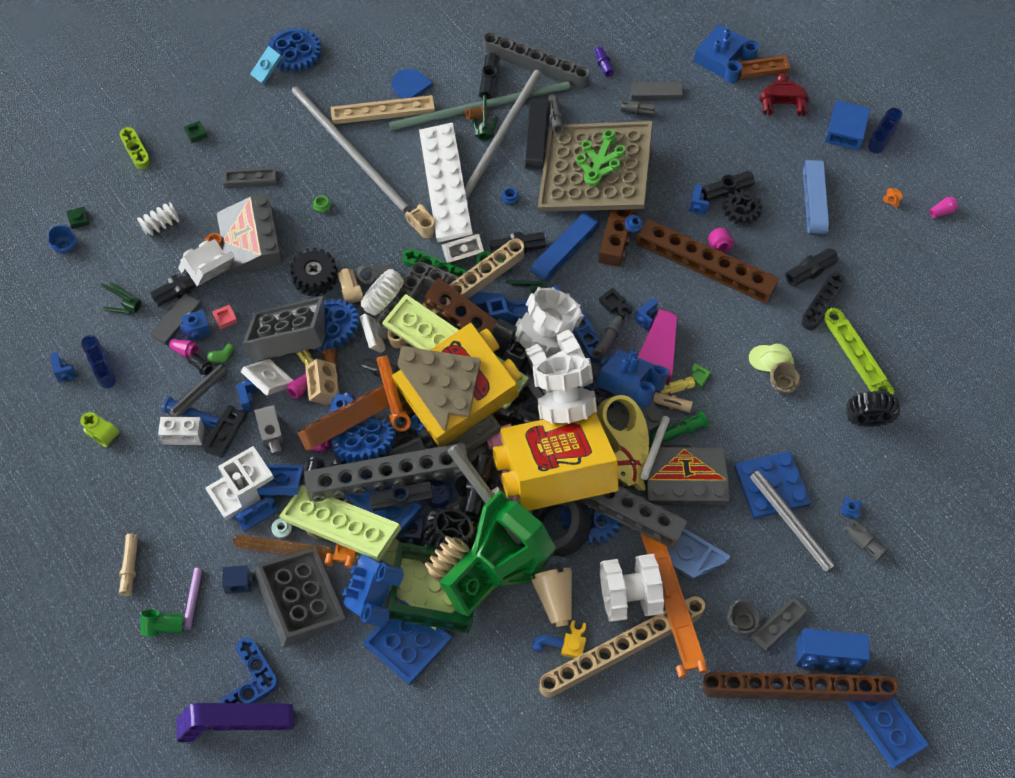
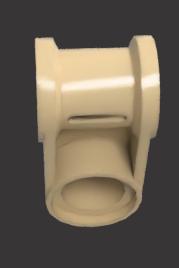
M419 204L413 211L405 213L408 223L423 238L428 239L435 235L434 218L426 211L423 205Z

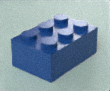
M804 628L796 640V666H802L805 670L823 668L826 672L843 670L847 674H856L869 661V635Z

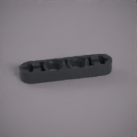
M834 272L828 277L804 313L801 324L805 329H815L832 305L845 283V277L841 273ZM838 280L839 282L833 287V281ZM823 292H830L832 294V297H825L823 295ZM814 305H822L824 310L818 311ZM813 314L815 317L814 320L810 323L808 322V320H810Z

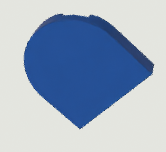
M415 69L400 70L392 78L393 91L401 99L418 97L433 87L432 82Z

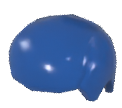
M58 225L48 231L49 246L56 253L66 254L77 246L76 234L71 231L69 226Z

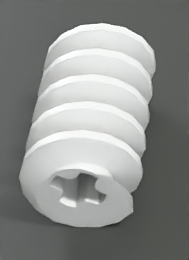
M170 202V207L167 204H163V210L157 207V214L154 211H150L151 217L144 214V220L140 217L137 218L146 235L149 233L151 236H154L153 230L160 233V226L167 229L166 223L173 226V219L179 222V217Z

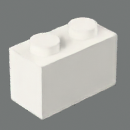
M479 234L442 244L446 262H453L484 251Z

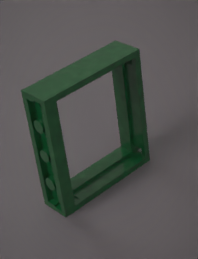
M399 542L394 566L401 568L402 558L433 563L430 556L438 557L432 546H419L411 542L409 544ZM391 585L387 606L389 611L388 619L469 633L473 624L474 611L469 616L398 604L395 603L398 586Z

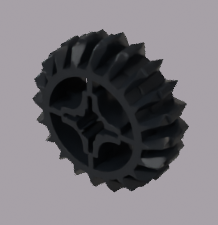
M866 391V393H859L858 396H852L848 403H846L848 420L854 425L858 424V426L879 427L880 425H887V423H892L893 420L898 419L900 415L898 398L895 397V394H890V392Z
M443 506L441 509L437 507L434 511H431L424 522L423 528L425 540H428V546H434V551L436 549L443 551L440 544H448L445 540L446 536L462 540L469 547L470 551L475 543L478 531L477 523L473 522V517H468L467 512L462 513L460 508L455 510L452 506L449 509L446 506Z

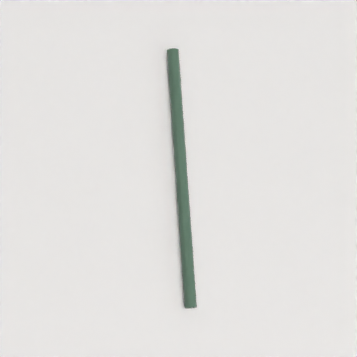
M566 81L533 89L528 99L569 90L570 83ZM521 92L486 100L487 109L516 102ZM483 101L389 122V127L393 131L465 114L467 108L472 109L483 106Z

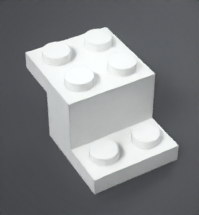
M215 239L210 242L206 240L199 245V248L195 250L189 249L183 254L184 256L180 260L181 263L178 269L182 274L188 272L198 287L228 270L235 257L231 251L225 254Z
M254 446L219 465L218 468L223 478L207 486L205 489L227 521L239 512L259 502L261 499L257 489L272 481L274 477Z

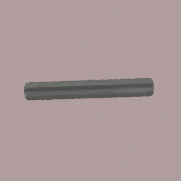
M219 365L171 408L170 414L173 417L182 415L226 374L227 369L223 365Z

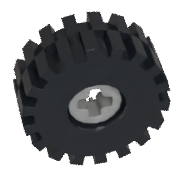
M308 248L305 249V253L301 251L298 253L299 257L295 256L293 258L294 262L290 264V273L295 288L297 290L300 289L302 294L307 292L308 296H312V293H315V296H319V292H322L324 295L327 293L326 289L332 290V284L336 285V279H338L336 262L328 251L325 254L324 249L317 251V248H313V251H309Z

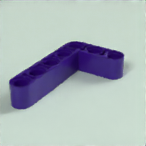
M195 703L189 705L176 718L177 742L183 743L197 740L205 731L289 730L294 728L293 704Z

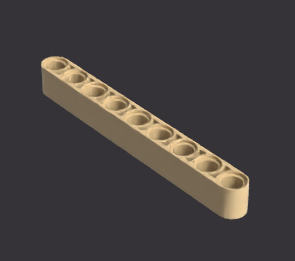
M517 238L510 240L452 282L450 286L456 291H460V294L469 299L524 258V243ZM513 249H519L518 252H514V251H512V250H513ZM500 259H504V260H505L504 262H501V263L498 262V260H500ZM484 270H490L489 273H483ZM472 280H473V281H476L474 284H469V283H468L469 281H472ZM447 297L440 298V302H446L445 305L450 304V300ZM425 303L422 304L424 307L435 313L437 316L443 318L440 315L441 312L439 310H437L436 308L431 309ZM388 330L391 346L401 348V346L408 344L402 338L393 339L396 334Z
M694 596L685 600L692 623L701 618L705 609L703 599ZM690 606H697L699 608V611H692L690 609ZM664 611V614H658L544 674L540 679V693L547 698L554 697L671 635L672 630L666 611ZM660 624L664 630L658 631L654 628V625ZM636 634H643L645 635L646 639L639 640L636 637ZM624 643L628 646V649L621 650L618 644ZM607 653L610 658L603 660L599 654ZM583 662H588L591 664L592 668L588 670L583 669L581 667V664ZM564 672H570L572 673L573 678L565 679L562 676V674ZM545 682H552L555 687L553 689H546L543 684Z

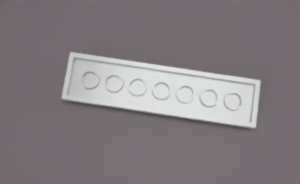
M453 123L420 129L437 242L473 235Z

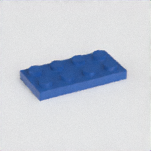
M367 475V476H365L363 479L368 480V479H370L372 476H371V475ZM346 479L343 483H349L352 479ZM394 485L389 486L384 490L392 489ZM367 490L360 495L347 494L343 497L356 507L399 523L401 530L394 539L402 533L422 510V506L415 503L405 509L395 507L373 512L369 496L370 493L378 492L374 490ZM401 494L397 499H403L406 495Z
M875 671V672H873L872 674H870V675H868V676H879V675H878L877 672ZM860 685L861 690L865 692L870 691L867 686ZM882 686L885 692H890L887 686ZM895 697L889 702L844 701L892 769L929 745Z

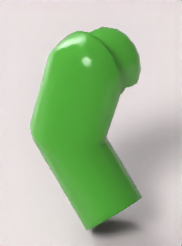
M228 343L223 351L209 352L207 359L212 363H225L234 352L235 347Z

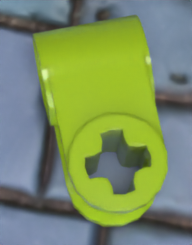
M93 412L85 413L80 419L84 432L104 447H107L120 433L112 423L105 421Z

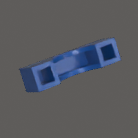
M559 285L553 286L556 290L560 291ZM504 296L486 300V313L497 321L500 318L508 323L517 322L518 319L523 318L526 312L529 313L528 306H526L528 299L511 301Z

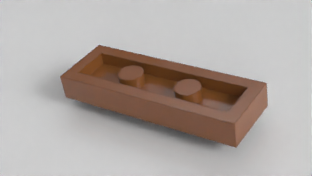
M786 55L739 62L741 64V79L788 73L790 71Z

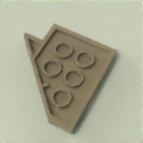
M401 346L397 365L442 430L446 431L449 415L469 418L481 362L480 358Z

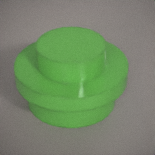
M317 196L313 201V208L317 212H326L331 207V202L326 196Z

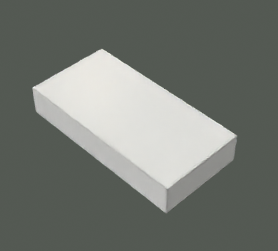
M363 314L360 316V320L369 348L379 353L385 351L383 339L378 335L376 319Z

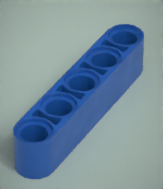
M583 213L534 262L531 272L546 282L549 281L592 237L599 228L600 222L587 213Z

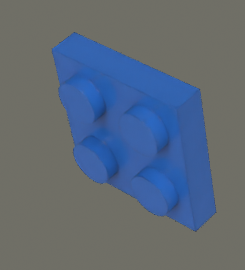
M266 465L273 474L274 479L258 488V495L291 496L299 494L304 473L303 465Z

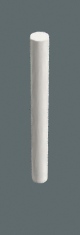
M667 416L662 417L640 475L643 480H647L670 420Z

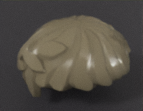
M781 362L771 370L770 382L777 392L788 394L798 388L801 375L798 374L795 365L792 363Z

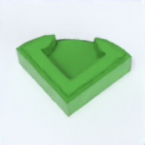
M694 363L691 375L696 386L702 389L711 372Z

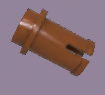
M483 106L472 109L467 108L465 111L466 118L468 120L476 118L483 120Z
M330 347L326 351L324 348L322 356L325 357V361L334 363L337 371V350L334 351Z

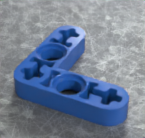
M243 638L238 642L236 649L253 679L225 696L220 703H235L238 701L236 699L238 695L242 703H257L274 692L278 686L276 676L256 643L251 638ZM245 644L250 646L253 656L249 657L248 653L244 650L243 646ZM256 660L263 662L262 668L258 671L251 668L252 663ZM264 673L269 681L272 680L270 687L264 685L265 682L261 677ZM248 689H252L255 692L254 697L250 700L243 698V693Z

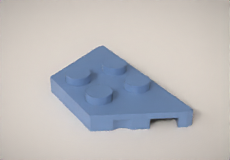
M685 528L675 548L672 549L667 546L674 570L692 581L728 562L731 557Z

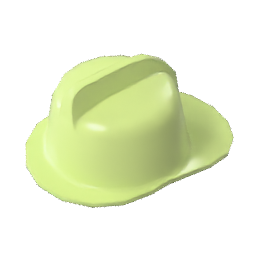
M773 344L771 346L759 345L754 347L749 354L750 364L761 371L771 372L781 362H788L794 365L792 353L782 344Z

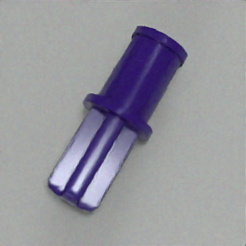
M596 47L594 53L598 60V66L602 68L605 77L612 76L614 69L610 64V58L606 55L603 47Z

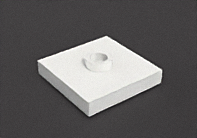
M271 359L244 366L241 370V373L266 396L287 389L288 384L294 381Z

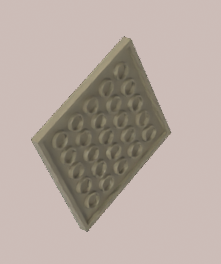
M652 121L563 125L564 129L559 134L553 132L552 125L549 126L538 201L539 212L645 209L653 132ZM611 129L616 133L617 142L609 146L606 155L614 152L615 147L618 145L625 147L626 155L616 158L620 161L621 167L619 170L602 176L601 182L597 186H589L584 181V170L581 166L577 165L576 156L578 154H585L587 164L592 169L594 163L588 154L582 150L581 144L585 140L591 141L593 150L598 155L603 143L602 135L605 130ZM609 162L602 165L600 169L609 166Z

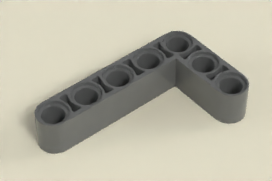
M423 262L415 263L405 276L400 291L388 306L384 308L377 320L379 337L389 339V329L383 326L382 322L405 294L416 301L422 290H429L438 277L448 285L459 277Z

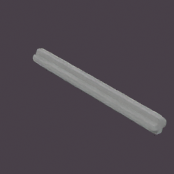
M454 445L450 447L448 454L486 504L494 496L493 492L459 446ZM503 526L515 544L522 543L512 531Z
M759 470L754 472L750 476L752 481L824 571L830 570L834 566L833 561Z

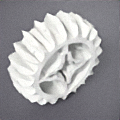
M393 269L385 271L365 293L361 306L371 315L379 314L400 291L404 278Z

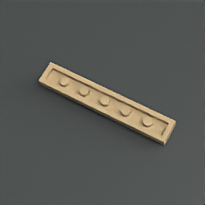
M432 95L331 107L333 125L435 112Z

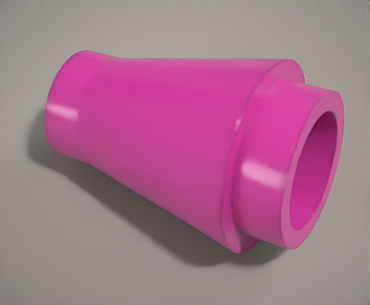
M946 197L929 209L932 218L952 214L958 209V204L953 197Z
M172 339L169 344L171 350L187 359L192 354L195 355V353L198 354L199 345L195 341Z
M306 373L288 384L286 390L293 399L302 398L307 391Z

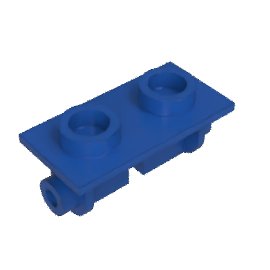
M265 496L259 502L239 512L234 517L245 532L278 512L279 509L275 505L272 496Z

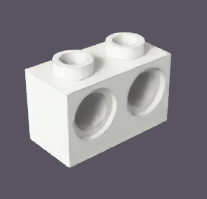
M160 417L158 435L163 445H202L204 426L200 417Z

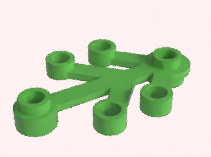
M611 129L604 131L602 135L603 143L598 155L593 150L591 141L585 140L581 144L582 150L588 154L594 163L592 169L587 164L585 154H578L576 156L577 165L581 166L584 170V181L589 186H597L601 182L602 176L619 170L621 165L620 161L616 158L626 155L623 145L616 146L614 152L606 155L609 146L617 142L616 133ZM609 162V166L600 169L602 165Z

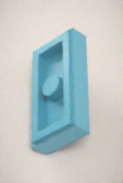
M268 46L250 75L265 85L283 56Z

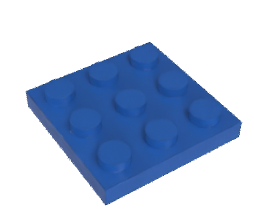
M791 451L735 463L734 469L753 520L779 514L750 478L758 470L791 510L810 506V499Z
M404 600L400 603V604H404V605H409V604H408L407 602H405ZM388 619L384 627L378 626L366 638L363 645L410 686L451 642L452 636L442 628L434 630L430 626Z

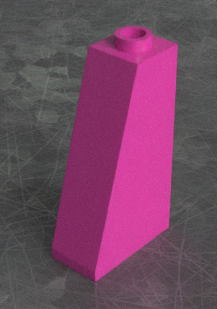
M659 309L638 358L667 368L669 374L665 384L668 385L673 372L677 315L670 311Z

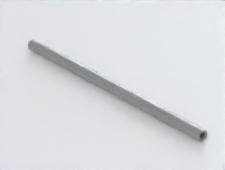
M534 70L465 186L467 199L541 77L540 71Z
M298 86L293 87L292 93L395 205L403 213L407 212L410 208L408 204Z

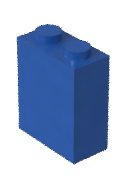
M836 100L825 142L859 150L864 138L870 108Z

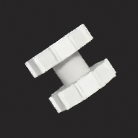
M538 287L534 294L531 293L526 303L529 313L526 312L523 318L518 319L515 325L517 326L516 341L520 342L526 349L539 344L547 358L561 352L556 335L566 330H570L572 333L575 326H579L584 317L581 314V305L577 304L569 296L570 294H565L554 287Z
M566 330L556 335L561 352L546 358L539 344L525 349L532 370L533 366L542 362L543 359L558 357L559 355H579L585 358L573 333L570 330ZM593 379L579 387H585L593 383ZM541 388L544 394H547L548 391H546V389Z
M559 355L558 357L543 359L542 362L533 366L535 387H541L548 391L547 394L538 398L540 420L544 419L551 422V424H570L571 422L588 419L590 415L597 412L594 391H589L583 387L578 388V386H583V384L593 379L590 358H584L579 355Z
M654 554L635 557L636 573L622 575L618 559L600 562L601 589L609 622L627 619V602L640 600L645 616L664 614L662 581Z

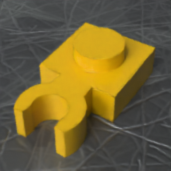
M572 620L570 624L572 634H565L561 651L562 656L576 658L583 654L586 638L580 636L585 633L586 623H583L582 628L577 630L574 627L575 621Z

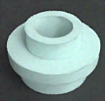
M280 518L273 522L271 530L274 536L285 538L291 533L292 525ZM280 525L285 526V528L282 530L278 529Z

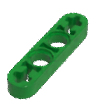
M407 249L402 255L404 265L409 268L417 263V261L423 263L428 261L432 263L431 266L438 269L446 268L448 273L452 274L453 272V275L458 277L467 272L460 267L415 249Z

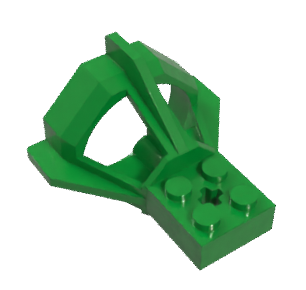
M498 491L483 506L477 525L476 540L472 549L439 582L457 613L469 616L495 587L530 583L531 576H535V574H538L543 569L556 549L543 523L518 502L508 500L502 491ZM500 524L512 531L523 542L525 547L522 548L515 544Z

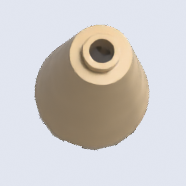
M563 568V572L554 569L531 576V581L551 624H556V627L569 625L568 621L572 620L571 568Z

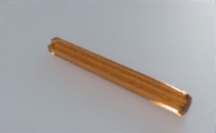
M238 534L233 538V545L236 547L287 554L316 547L320 558L326 559L327 553L333 554V548Z

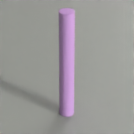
M194 568L183 623V629L190 630L192 626L203 571L201 568Z

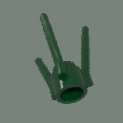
M483 95V122L477 126L476 119H472L475 136L483 141L494 137V130L498 119L496 115L492 126L487 123L486 95Z
M545 280L506 281L511 286H530V292L533 294L538 287L547 288Z
M112 282L109 283L111 287L103 283L101 284V287L123 298L121 305L124 307V309L103 307V310L125 313L127 315H130L131 312H138L141 306V299L131 295Z

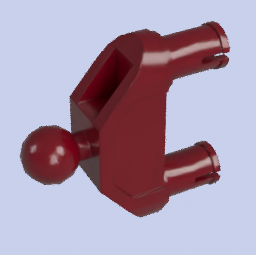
M779 74L776 77V81L765 88L759 96L760 102L763 104V115L767 116V110L768 116L774 113L773 104H796L797 116H801V111L802 117L808 114V93L796 83L789 82L787 74Z

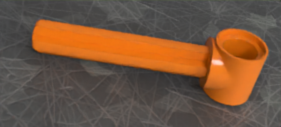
M388 356L378 357L377 363L392 413L389 415L390 422L395 430L406 431L410 427L411 421L407 416L406 410L403 411L397 387L392 378L393 373ZM403 417L404 425L399 428L396 425V419Z

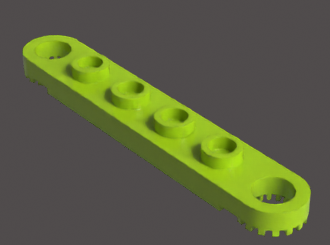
M838 308L828 309L824 316L826 325L871 392H878L879 389H885L890 394H894L893 387H891L886 376L848 319L845 318L843 312L838 310ZM829 315H836L838 320H831Z

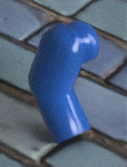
M545 634L533 640L532 649L536 652H541L546 645L561 649L564 639L551 634Z

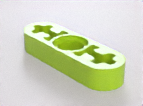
M123 128L119 135L135 167L146 169L150 165V159L133 128ZM127 135H130L132 140L129 141ZM133 146H139L138 150H130ZM140 155H141V158L144 160V161H142V162H141V161L139 160V158H138V156H140Z

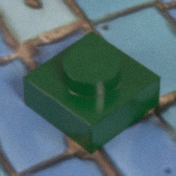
M200 121L184 127V131L191 143L208 137Z
M85 207L66 211L71 229L89 225Z

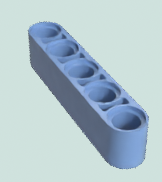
M805 160L803 164L807 231L814 234H827L829 219L824 162L821 160Z

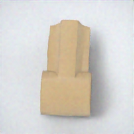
M342 269L338 273V278L342 287L341 291L344 301L347 300L349 304L361 302L363 294L360 285L357 284L353 269Z

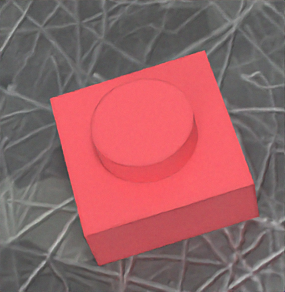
M230 305L212 312L220 330L238 323Z

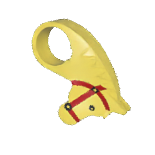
M617 395L607 398L598 406L596 415L608 440L614 447V454L618 460V482L623 487L633 485L637 490L644 491L645 484L640 475L649 453V435L646 420L641 409L630 397ZM613 401L624 404L629 412L628 428L622 431L614 429L607 420V409Z

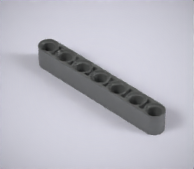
M488 32L483 36V50L486 54L496 53L497 56H500L501 60L533 72L538 70L542 75L560 82L569 81L571 86L579 89H584L588 86L590 72L583 65L494 32Z

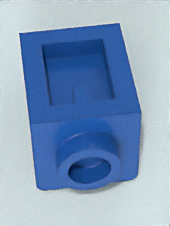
M695 184L689 211L706 215L709 202L703 201L702 185Z
M654 298L637 310L635 318L638 325L647 331L651 329L653 324L651 318L657 313L658 302Z
M58 352L50 354L53 372L58 382H67L77 378L73 365L67 366L65 359H61Z
M246 380L236 386L243 410L250 412L252 411L250 404L254 403L251 394L258 392V387L250 380Z

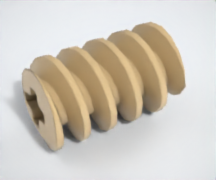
M446 536L445 540L448 544H440L443 551L436 549L435 553L438 557L431 555L430 559L433 563H425L429 574L436 581L440 582L460 559L465 556V552L469 551V547L462 540Z

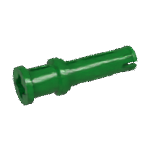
M700 411L698 415L690 418L685 417L682 422L667 427L662 442L685 433L692 434L694 430L702 427L707 428L709 424L703 411ZM657 432L649 435L652 444Z

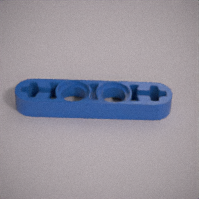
M580 306L581 314L584 315L582 322L585 323V327L578 328L575 326L573 332L588 358H590V361L598 364L601 360L595 359V356H592V352L594 350L593 347L596 348L600 339ZM586 336L593 337L594 341L588 343L585 342L583 338Z

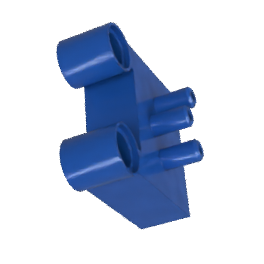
M718 24L696 49L693 62L723 77L728 83H736L740 76L741 64L735 60L740 55L743 61L755 60L759 44Z
M618 350L600 370L596 386L615 395L628 396L639 407H649L655 390L661 391L664 389L669 370L664 366L655 365L638 358L636 350H631L630 354Z
M361 554L357 566L350 568V573L354 575L348 582L349 589L344 588L342 590V595L345 596L343 605L359 615L362 622L384 627L389 618L388 609L383 608L390 585L397 587L401 584L404 572L402 568L390 565L381 559L378 561Z

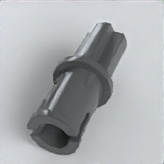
M622 100L621 111L653 115L655 113V105L640 103V101Z

